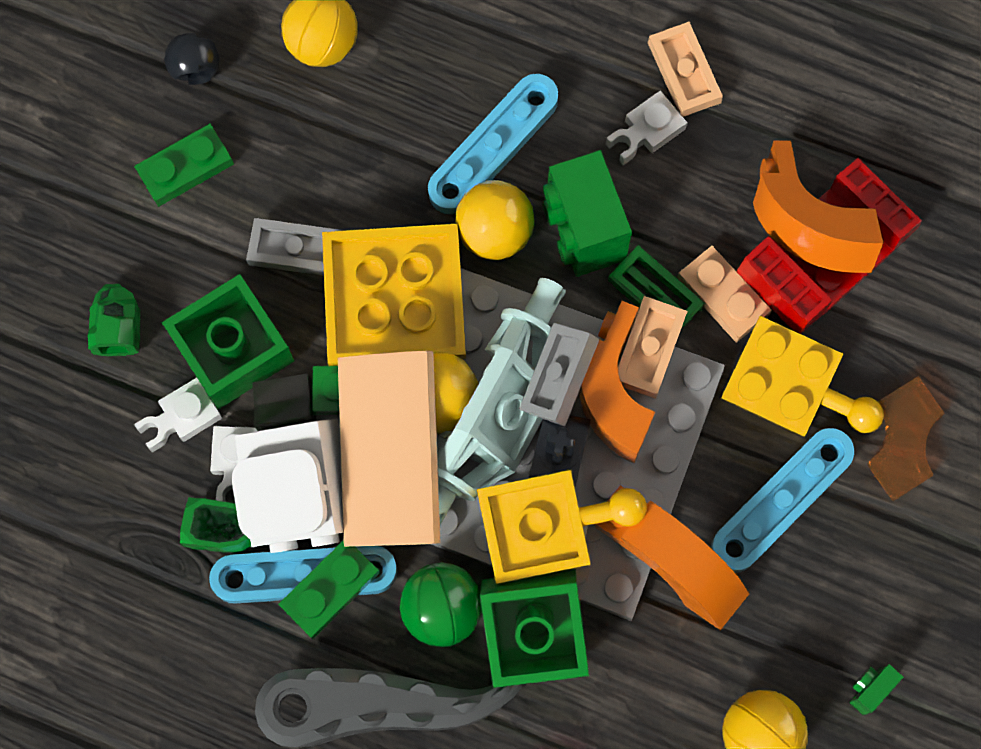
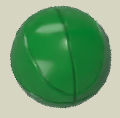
M432 563L420 568L407 579L402 589L400 612L403 623L411 635L431 646L446 647L463 641L475 630L481 617L482 605L477 583L467 571L454 564Z

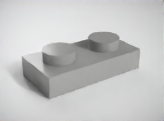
M254 218L246 261L250 266L324 276L322 232L342 230Z
M553 323L519 409L527 414L565 426L600 339L591 333Z

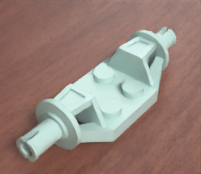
M539 279L538 285L524 311L513 308H505L501 313L503 322L485 349L492 357L490 364L486 367L480 383L469 403L465 406L454 431H445L439 434L437 438L440 526L455 498L475 501L478 496L477 489L486 488L515 473L543 420L527 414L519 408L550 333L551 327L548 323L561 298L566 293V290L562 289L561 285L550 279ZM529 340L533 341L532 365L526 360ZM468 458L480 463L479 466L462 479L453 476Z

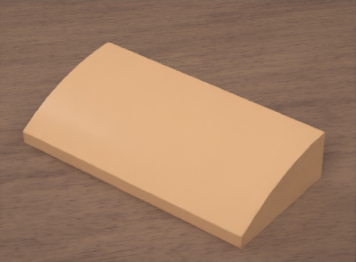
M433 351L339 357L338 382L344 546L440 543Z

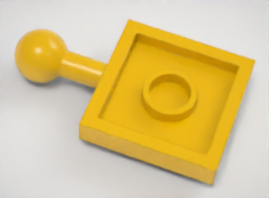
M759 316L721 399L802 437H805L820 404L847 416L850 426L860 433H870L877 430L884 419L883 408L875 399L860 397L854 400L828 388L843 353L762 316Z
M571 470L477 489L496 584L590 565L583 526L611 520L622 526H634L643 520L647 511V503L644 496L632 488L618 490L608 502L579 507Z

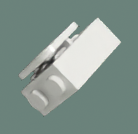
M338 419L314 421L234 436L238 464L232 473V485L239 527L244 535L250 538L251 547L269 545L270 553L298 549L297 540L311 538L312 547L339 543V533L344 531L341 441Z

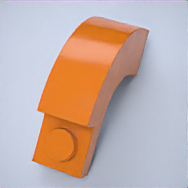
M774 140L769 157L763 158L761 162L760 181L753 201L756 215L763 228L781 247L808 263L840 272L872 273L883 245L876 209L842 208L815 198L804 188L799 180L791 141Z
M620 485L615 492H617L620 489H623L624 487ZM651 500L647 503L645 517L634 526H622L614 520L594 524L596 529L650 566L675 590L687 608L719 630L724 627L749 595L739 577L714 550L684 524Z

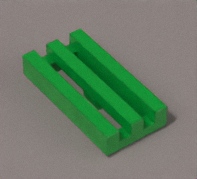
M639 245L608 277V281L639 308L645 295L623 277L624 274H627L655 300L682 309L633 266L638 261L689 306L686 309L687 314L682 328L705 305V302Z

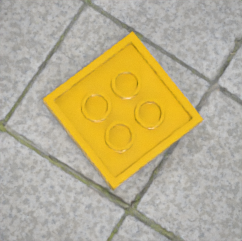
M458 224L322 232L327 357L329 366H338L339 357L411 351H438L466 359Z

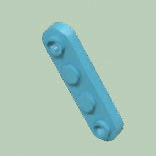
M531 74L522 78L432 175L428 183L430 202L436 210L444 214H456L457 206L463 195L477 184L493 180L555 112L558 104V89L549 77L542 74ZM537 96L542 98L544 102L541 105L535 106L530 104L528 100ZM447 189H455L459 193L453 199H447L443 196V192Z
M827 428L817 432L717 532L712 540L711 549L735 573L748 569L849 467L854 458V445L849 436L834 428ZM825 447L832 449L836 455L835 460L831 462L824 460L821 456V449ZM730 542L739 544L742 549L741 556L737 558L729 556L726 552V544Z
M355 546L371 563H378L383 567L381 576L373 579L358 595L379 594L388 590L397 577V565L393 555L381 546ZM335 548L227 555L220 558L213 565L209 577L210 586L219 598L228 603L283 600ZM236 572L242 573L243 583L241 586L230 588L228 586L229 576Z

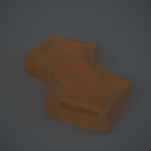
M919 376L879 401L884 411L885 439L880 451L867 465L893 502L934 476L926 457V440L933 424L945 413Z

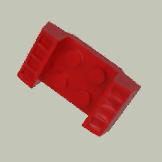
M859 158L836 176L831 188L819 198L820 201L842 208L876 209L883 245L873 270L920 227L922 222ZM769 236L744 258L736 271L779 318L799 334L803 333L816 320L826 314L870 274L840 272L813 265L794 256Z

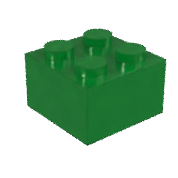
M601 150L550 166L548 184L543 185L546 200L542 201V206L549 225L557 224L560 240H557V247L563 264L565 266L571 264L576 277L623 262L628 254L632 231Z
M241 274L162 322L218 410L295 362L287 344Z
M576 568L496 584L495 578L482 580L480 598L493 688L589 676Z

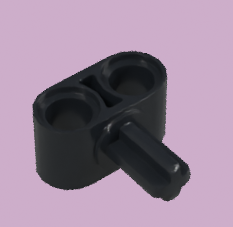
M569 415L565 426L543 419L529 479L571 470L574 487H576L591 419Z

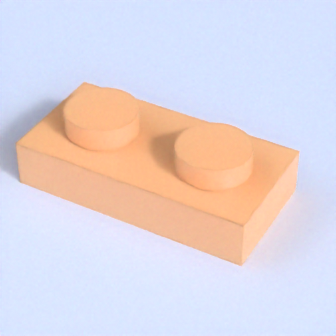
M690 22L649 36L648 45L675 106L682 117L721 103L723 95Z
M710 246L678 273V280L705 302L704 308L736 343L754 329L759 316L767 318L772 311L713 246Z
M644 296L618 366L619 378L624 388L656 399L686 317V310Z

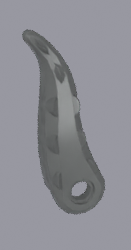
M346 668L294 669L278 673L264 683L256 699L255 715L258 726L265 736L278 745L292 748L314 747L335 739L373 731H435L468 726L487 718L509 703L522 689L523 684L495 688L491 685L481 689L467 690L375 671ZM300 695L306 701V714L300 721L294 723L285 721L280 713L282 701L287 696Z

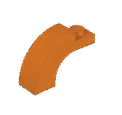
M621 301L616 314L608 311L598 334V337L605 340H599L580 387L579 397L584 414L587 419H591L590 426L596 435L612 451L624 459L635 463L652 423L655 411L634 401L625 391L619 378L618 360L630 335L639 309L637 306Z

